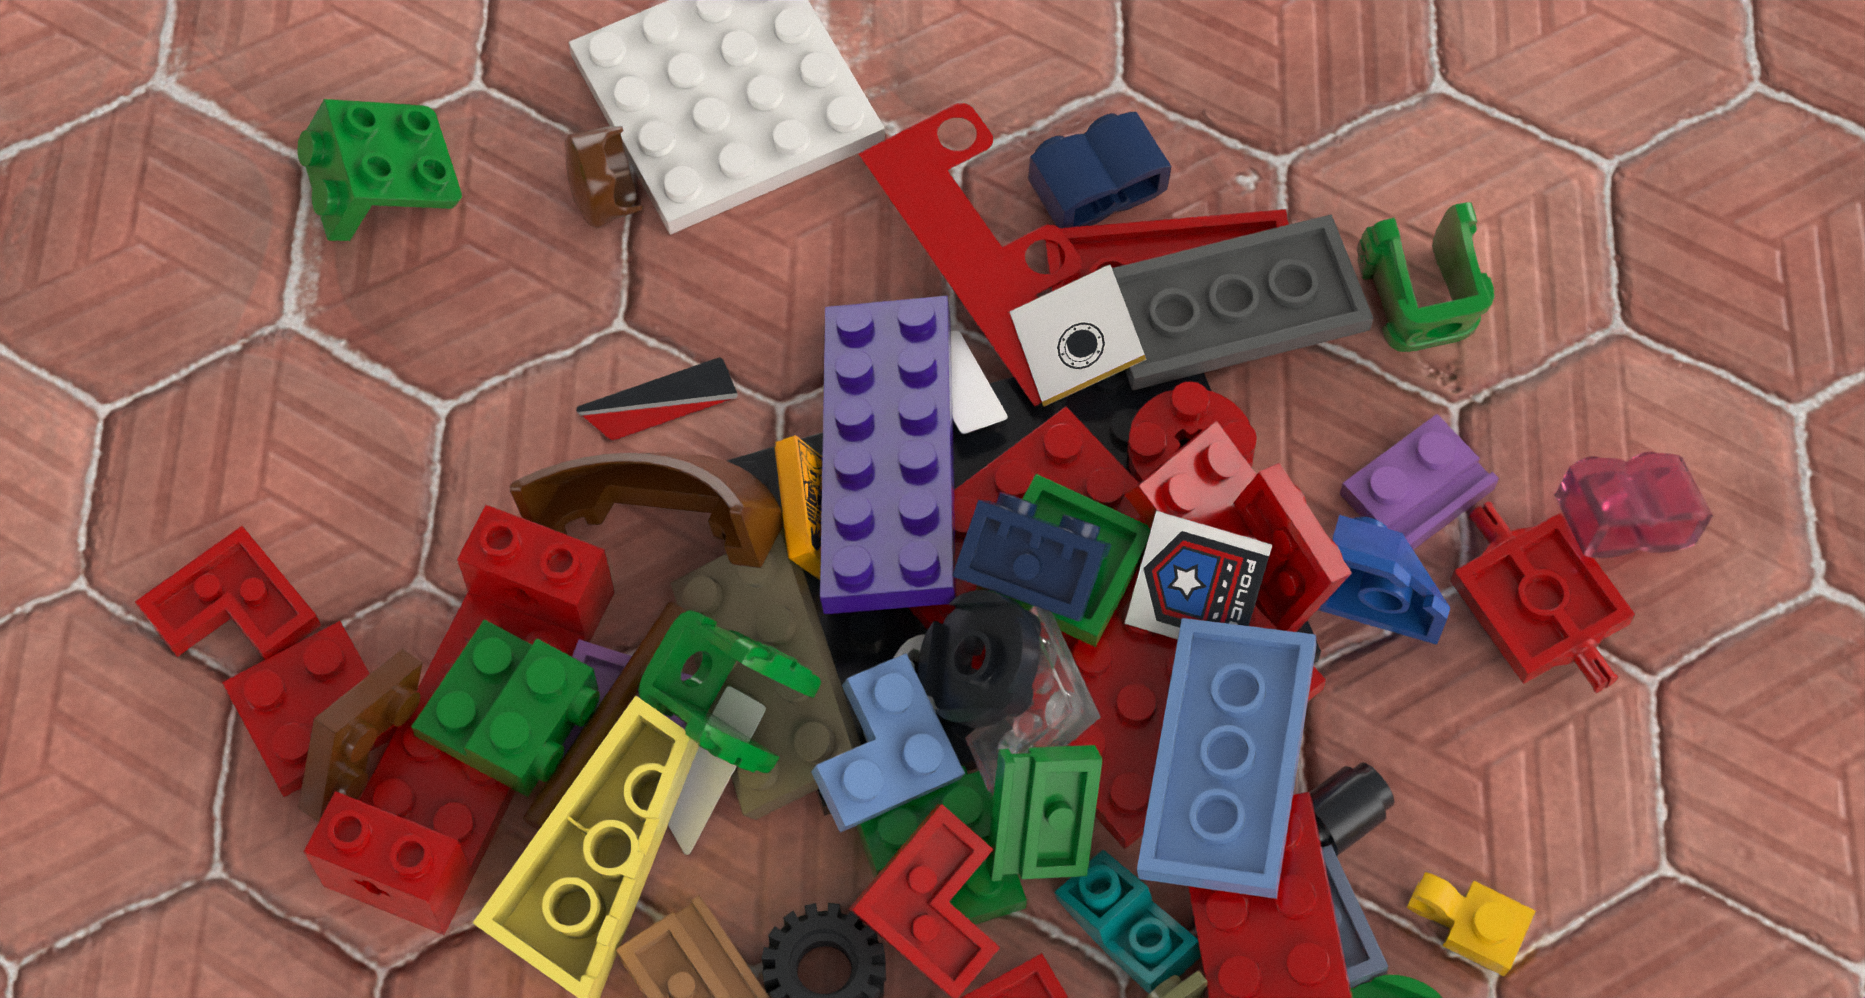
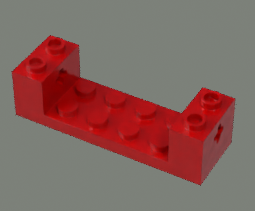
M485 505L457 558L468 592L418 686L417 692L421 696L418 707L403 725L397 727L360 800L335 791L303 851L324 887L442 935H445L516 791L417 738L411 726L484 619L532 645L536 639H539L572 657L579 639L590 643L615 593L605 549L489 505Z

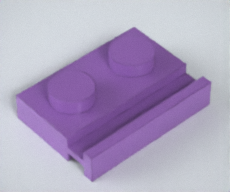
M1436 414L1343 482L1340 495L1360 517L1376 519L1385 524L1388 529L1403 533L1414 550L1492 492L1499 478L1493 472L1489 474L1478 463L1479 457Z

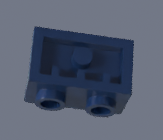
M1003 492L999 493L996 503L988 500H978L952 576L1078 622L1082 621L1103 558L1108 557L1112 545L1097 539L1101 527L1065 514L1062 515L1059 525L1034 517L1038 507L1037 504Z

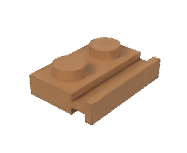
M700 895L693 898L691 904L676 914L674 912L670 913L616 948L618 958L645 998H770Z

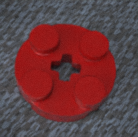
M1184 382L1177 385L1174 390L1163 392L1149 400L1134 417L1127 447L1130 459V472L1138 482L1142 481L1180 449V440H1191L1199 432L1216 421L1252 468L1257 442L1256 432L1242 410L1228 398L1216 392L1207 391L1199 383Z

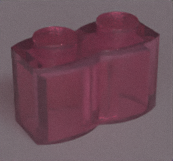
M1643 452L1632 457L1627 462L1622 459L1600 458L1597 456L1583 458L1569 467L1554 494L1583 555L1592 558L1618 557L1637 550L1650 553H1665L1688 548L1698 542L1713 517L1683 457L1671 453Z

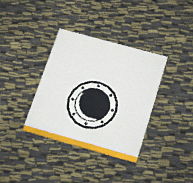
M1111 265L1010 311L1044 407L1147 360Z

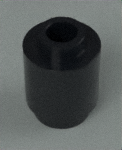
M1364 762L1359 763L1354 768L1344 766L1309 792L1313 802L1321 846L1323 848L1332 845L1336 856L1386 820V811L1395 803L1392 791L1383 777L1372 766Z

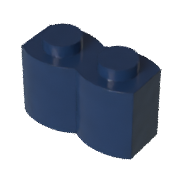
M1127 112L1120 115L1110 113L1095 120L1084 134L1067 137L1061 135L1054 136L1041 143L1034 154L1030 156L1028 180L1057 227L1092 226L1109 217L1114 212L1129 210L1165 192L1168 189L1172 166L1137 112Z

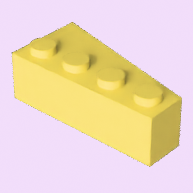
M635 696L473 921V924L577 998H600L617 955L616 948L620 947L695 758L699 747L698 744L685 734V729Z

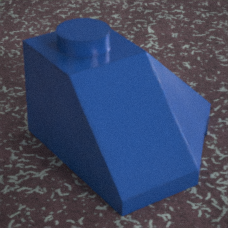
M1339 515L1332 540L1339 547L1343 560L1352 574L1318 610L1437 645L1446 624L1450 606L1403 533L1388 529L1385 524L1373 518L1355 517L1352 519Z

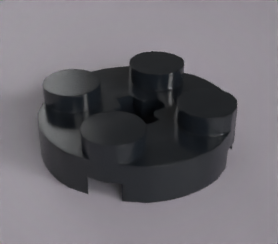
M973 590L957 596L948 604L955 607V609L948 614L943 624L933 621L925 634L920 649L918 676L927 696L933 698L938 708L934 710L944 719L971 728L992 726L999 723L1006 716H1020L1028 709L1033 698L1032 684L1037 673L1040 657L1039 637L1041 634V622L1038 616L1024 609L1015 600L988 590ZM985 645L983 664L979 670L972 668L973 656L982 654Z

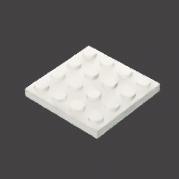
M668 0L568 42L571 56L608 124L614 127L623 126L624 131L621 133L625 154L670 235L858 154L885 140L883 124L808 0Z

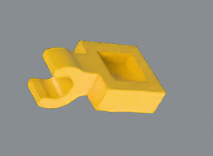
M1425 872L1420 883H1417L1406 907L1419 916L1450 928L1443 942V947L1502 976H1505L1511 969L1536 912L1474 880L1468 887L1465 896H1462L1449 882L1428 872Z

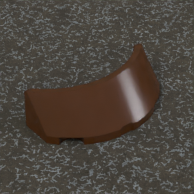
M615 453L589 456L541 469L512 482L510 485L511 495L523 519L566 535L568 533L565 525L577 518L584 517L588 525H601L614 503L712 513L708 519L712 534L716 538L725 540L724 548L731 564L761 568L784 525L783 513L770 490L758 478L737 465L705 455L690 453Z

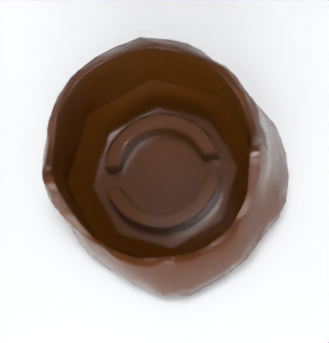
M608 126L569 134L565 139L567 178L573 200L585 221L596 229L616 218L643 210V205L632 207L637 201V194L621 137V133L624 131L623 126Z

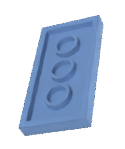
M1182 618L1137 865L1139 879L1277 899L1317 646L1315 634Z

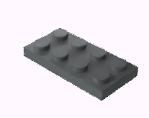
M1332 214L1112 268L1147 359L1125 369L1132 391L1370 331L1374 319Z

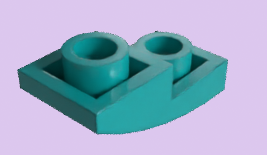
M1104 849L1089 861L1087 876L1071 877L1054 892L1059 903L1120 968L1149 994L1168 978L1183 974L1201 957L1198 939L1154 903L1149 887Z

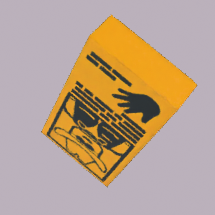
M794 435L775 442L776 447H774L787 554L790 560L820 580L823 457Z

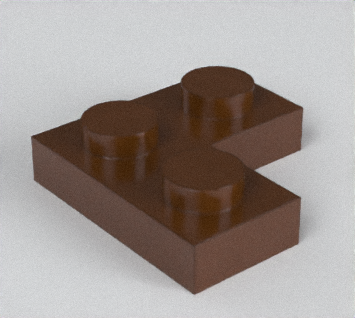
M401 649L314 718L298 807L300 810L319 822L335 791L354 799L361 795L369 778L368 773L365 772L369 750L376 738L392 725L396 727L403 725L418 707L421 696L417 689L423 662L404 649Z

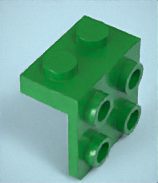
M324 99L307 129L302 131L299 136L297 145L298 159L300 164L306 167L312 187L313 209L321 217L324 231L329 241H350L372 205L452 209L456 207L462 198V192L437 115L428 106Z

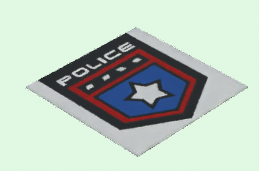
M1156 511L1125 624L1175 639L1179 637L1182 618L1249 626L1272 544Z

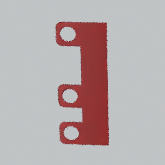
M957 103L858 153V155L1032 404L1037 406L1042 401L1010 311L1037 299V294L1078 273L1082 267V258L1064 232L1055 225H1043L1003 247L1000 245L948 171L988 150L993 144L992 133L974 108L965 103ZM951 118L965 119L975 127L976 139L970 147L964 150H950L944 147L938 139L937 133L940 125ZM1040 240H1050L1057 243L1065 253L1063 266L1051 274H1040L1033 271L1025 260V254L1029 246Z

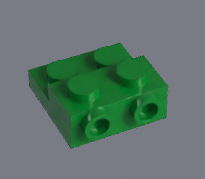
M484 619L411 727L417 738L528 797L538 781H548L561 762L564 755V746L562 744L575 725L579 727L584 726L594 713L600 698L594 668L539 639H536L532 645Z
M962 766L965 775L960 780L857 825L873 877L875 878L937 804H943L988 844L993 795L984 770L968 774L966 767ZM985 859L949 903L974 925L1026 909L1027 898L1018 874L1002 875V880L992 881L985 866Z

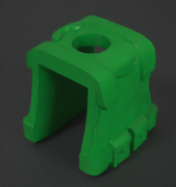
M1472 202L1459 203L1449 207L1438 225L1433 238L1432 249L1452 301L1418 308L1395 217L1379 221L1374 226L1367 227L1361 236L1362 239L1359 240L1357 262L1362 279L1373 280L1388 321L1382 328L1384 338L1388 345L1398 352L1419 351L1466 339L1474 334L1481 321V315L1488 312L1493 303L1495 295L1491 277H1488L1487 273H1481L1472 238L1477 231L1476 224L1478 221Z
M688 610L681 613L670 626L641 678L638 689L640 698L660 713L669 717L674 715L686 723L685 734L698 743L700 747L709 751L711 755L753 773L756 770L761 773H769L780 757L708 711L736 661L813 699L820 688L821 679L813 674L809 668L800 664L797 659L786 655L772 646L755 641L740 632L727 631L716 626L717 621L699 612ZM702 651V662L699 669L691 678L682 681L681 672L685 662L694 653Z

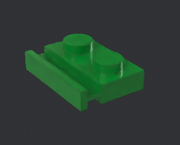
M1095 745L1029 748L1028 753L1011 754L1009 748L999 749L988 845L993 850L987 856L985 865L992 881L1002 880V875L1019 874L1021 879L1087 876L1102 767V757Z

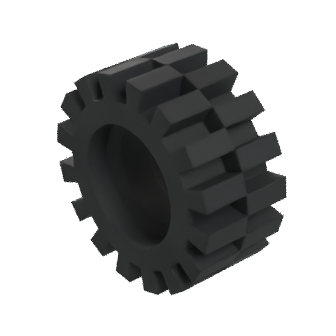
M829 902L828 911H817L816 903L804 905V915L797 917L794 911L783 917L784 927L780 930L774 926L768 935L769 947H764L762 953V975L766 993L770 998H883L884 982L886 981V959L883 942L879 943L878 934L868 925L865 926L862 920L851 910L848 915L841 913L840 904ZM818 947H832L841 951L848 958L852 967L846 984L839 990L828 994H819L807 989L801 983L797 971L800 961L809 951Z

